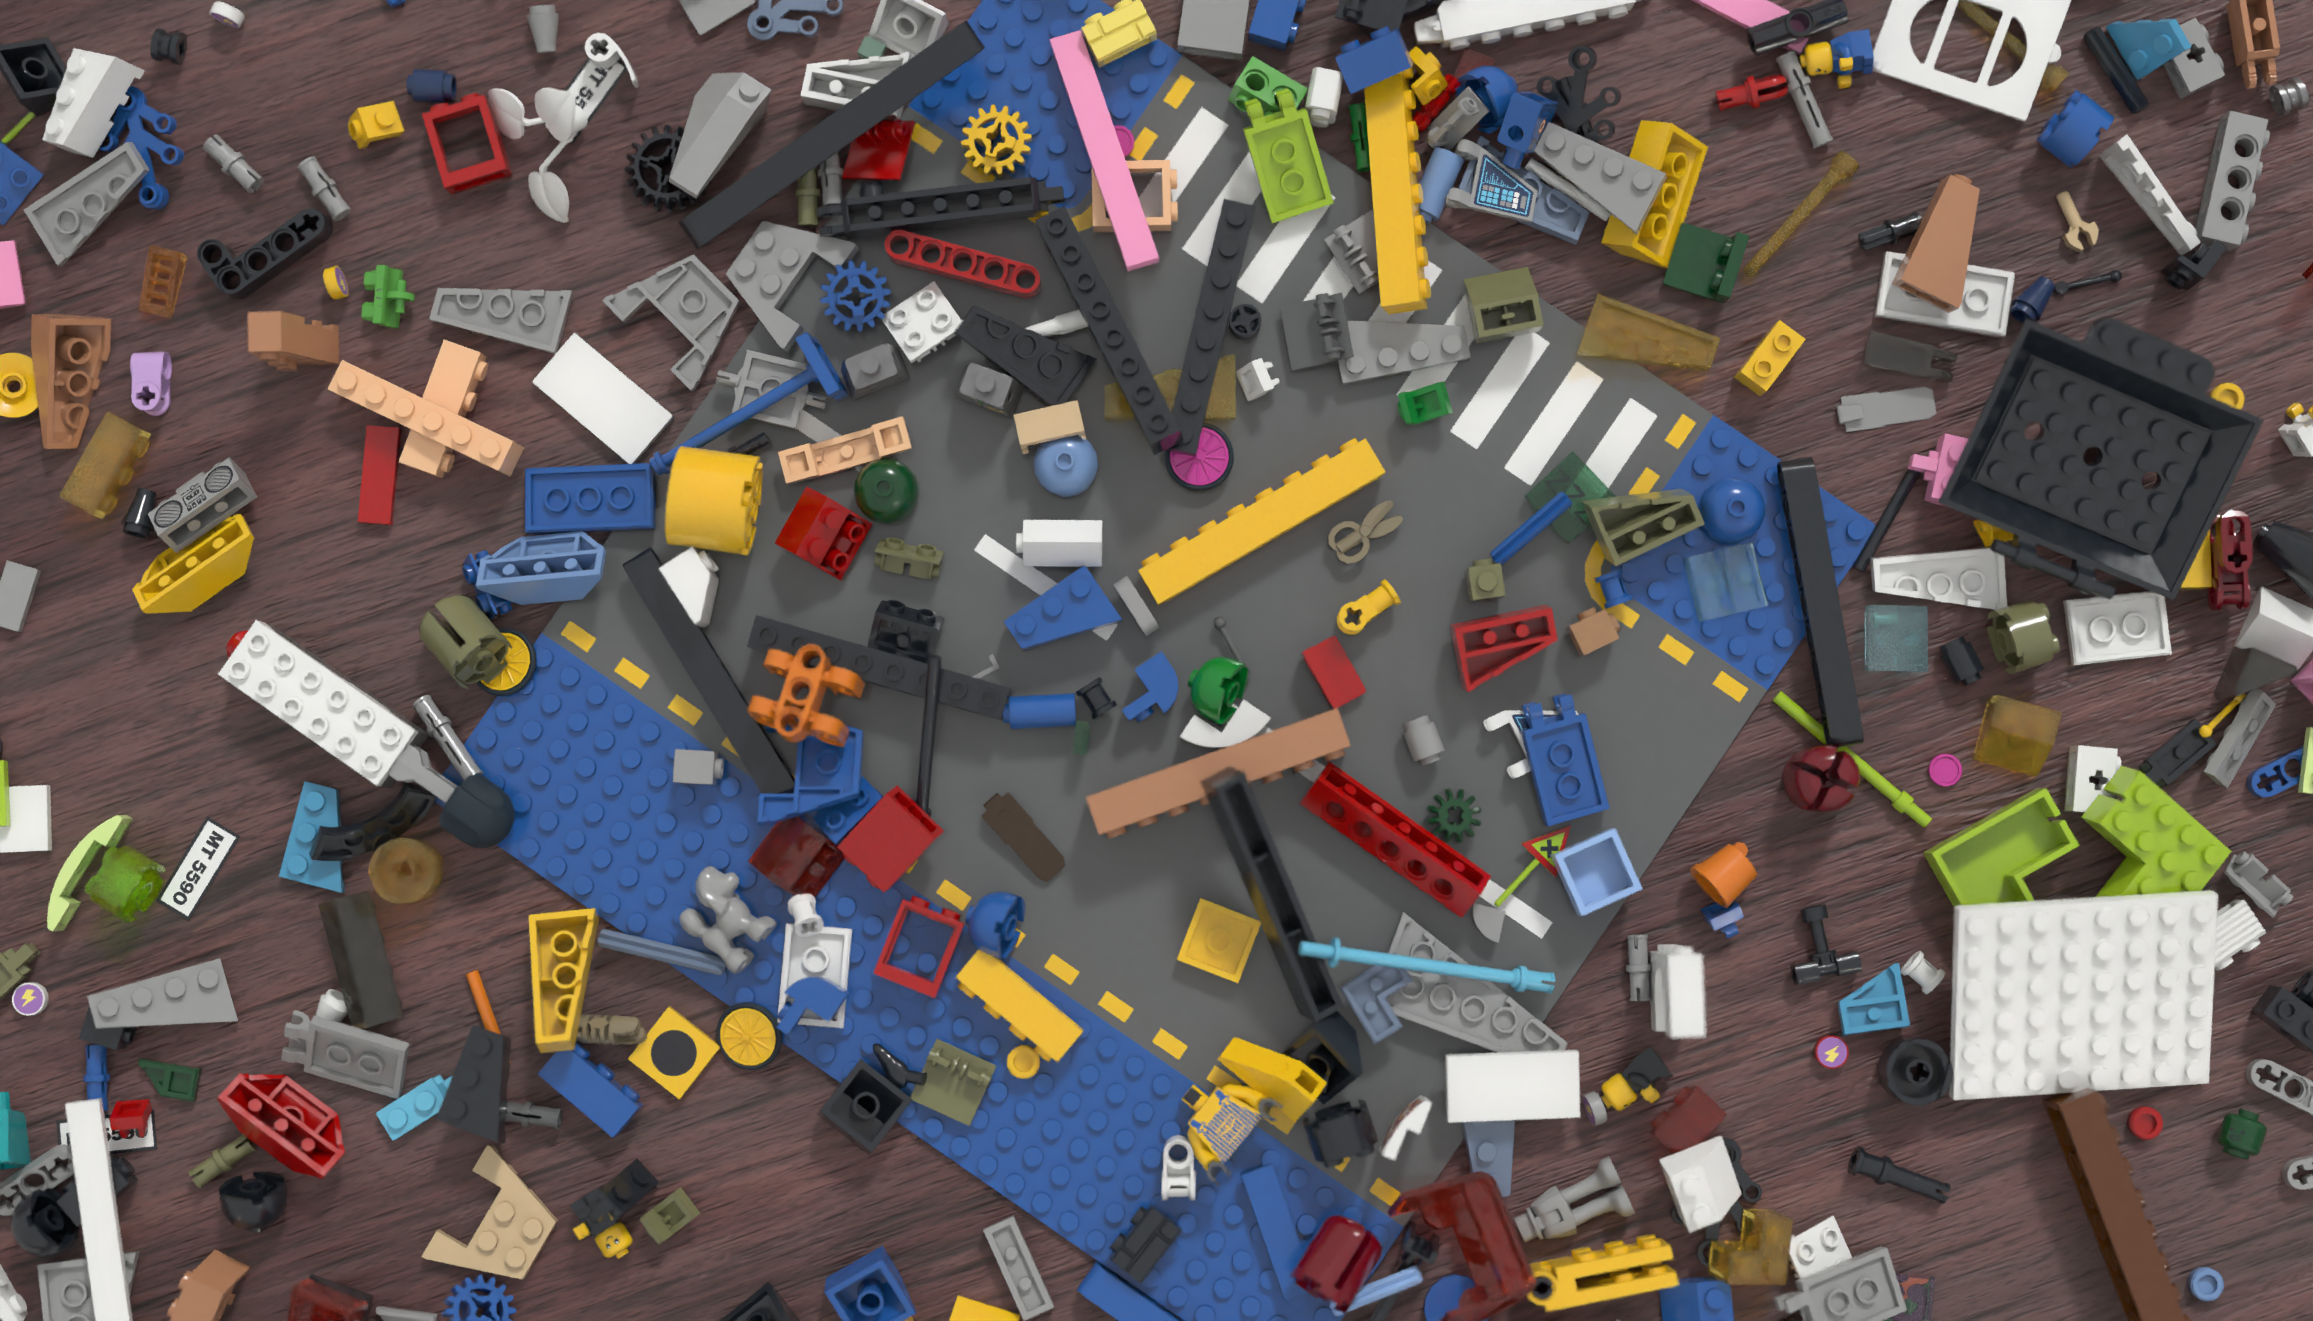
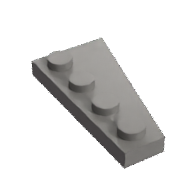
M1548 122L1534 150L1538 157L1566 179H1569L1582 192L1594 199L1636 235L1639 233L1667 178L1664 172L1551 122Z
M126 142L24 209V212L58 266L65 265L150 170L134 143Z
M438 288L429 320L556 354L574 292L572 290L523 291L511 289Z
M1347 321L1354 357L1338 360L1337 362L1342 385L1470 360L1471 356L1464 326Z
M220 958L87 996L96 1029L238 1022Z

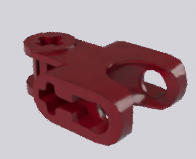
M2232 510L2216 515L2212 525L2216 523L2215 537L2211 534L2210 527L2212 587L2207 588L2209 607L2213 611L2220 610L2222 605H2236L2238 609L2243 610L2247 609L2250 604L2251 591L2248 581V568L2252 564L2253 558L2251 523L2249 516L2245 512ZM2231 518L2236 519L2240 523L2238 534L2235 533L2234 523Z

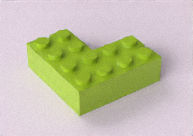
M2124 766L2117 770L2103 788L2107 793L2123 797L2121 802L2099 794L2081 817L2126 856L2125 860L2096 897L2201 891L2232 852L2141 771Z
M2037 788L1928 849L1923 854L1955 908V906L2035 901L2022 878L2075 849L2079 844L2065 820L2049 822L2047 817H2057L2061 813L2047 788Z

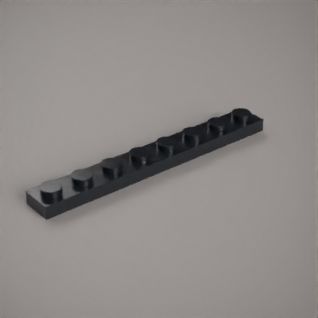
M1227 199L1223 200L1172 414L1181 429L1184 441L1166 449L1168 451L1196 457L1256 206Z

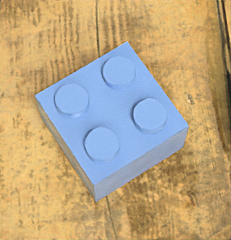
M1609 828L1550 855L1578 916H1584L1642 890V886L1615 828Z

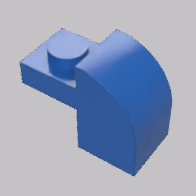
M1161 651L1134 669L1148 692L1122 709L1129 722L1135 718L1139 723L1154 713L1152 706L1155 704L1165 714L1170 710L1177 698V675Z
M812 976L798 980L784 992L795 999L793 1004L789 1001L785 1003L777 1015V1018L781 1020L777 1028L787 1035L791 1034L807 1009H810L829 1022L834 1018L850 992L824 977Z

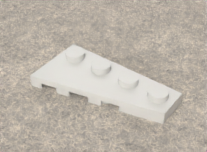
M2128 134L2099 155L2179 254L2183 255L2189 252L2201 242L2197 237L2196 229L2183 217Z
M1990 547L1870 558L1872 591L1994 610L2007 606L2004 556L1992 552Z

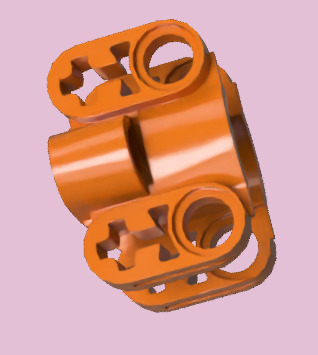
M808 644L803 646L795 657L780 650L768 649L763 666L770 674L775 673L785 677L786 681L779 701L752 696L747 713L756 722L775 728L789 742H800L809 735L815 736L825 743L844 747L849 729L842 721L825 714H820L819 710L827 687L830 688L835 696H837V693L860 699L865 683L859 675L844 668L831 666L827 655L816 645ZM811 658H821L816 668H806ZM810 688V694L806 699L796 700L799 690ZM788 724L794 731L786 732V725Z

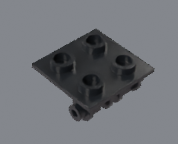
M1339 0L1335 18L1376 30L1388 26L1390 31L1396 28L1400 29L1408 0Z

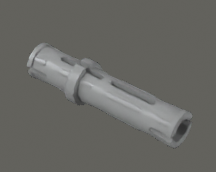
M1791 51L1778 57L1776 62L1787 80V86H1785L1788 87L1787 93H1791L1813 143V148L1821 147L1833 141L1809 87L1811 83L1809 76L1805 77L1796 57V52Z
M425 695L415 701L412 707L427 726V734L429 737L436 739L447 758L463 779V782L469 775L479 773L483 775V771L480 770L466 747L451 728V720L449 717L443 716L432 700V697Z

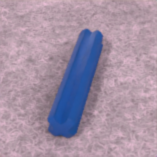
M1564 492L1558 493L1490 553L1492 559L1496 563H1501V565L1506 563L1572 505L1571 499Z

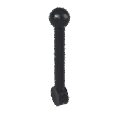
M2113 270L2108 275L2066 283L2060 281L2055 284L2056 288L2054 291L2062 295L2069 289L2106 281L2117 283L2121 280L2122 274L2118 270Z

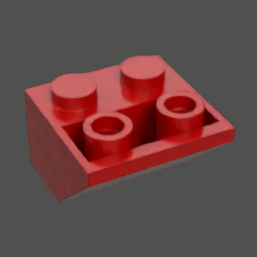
M806 486L777 537L775 544L841 581L869 532L872 523L831 498Z

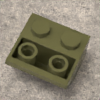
M1528 267L1463 279L1476 344L1539 332L1543 328L1544 323L1538 293Z

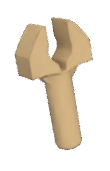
M2069 192L2059 193L2056 198L2069 224L2068 233L2062 236L2065 245L2077 252L2084 250L2081 242L2078 240V233L2081 232L2086 235L2090 247L2094 246L2099 233L2095 221L2090 224L2082 221Z

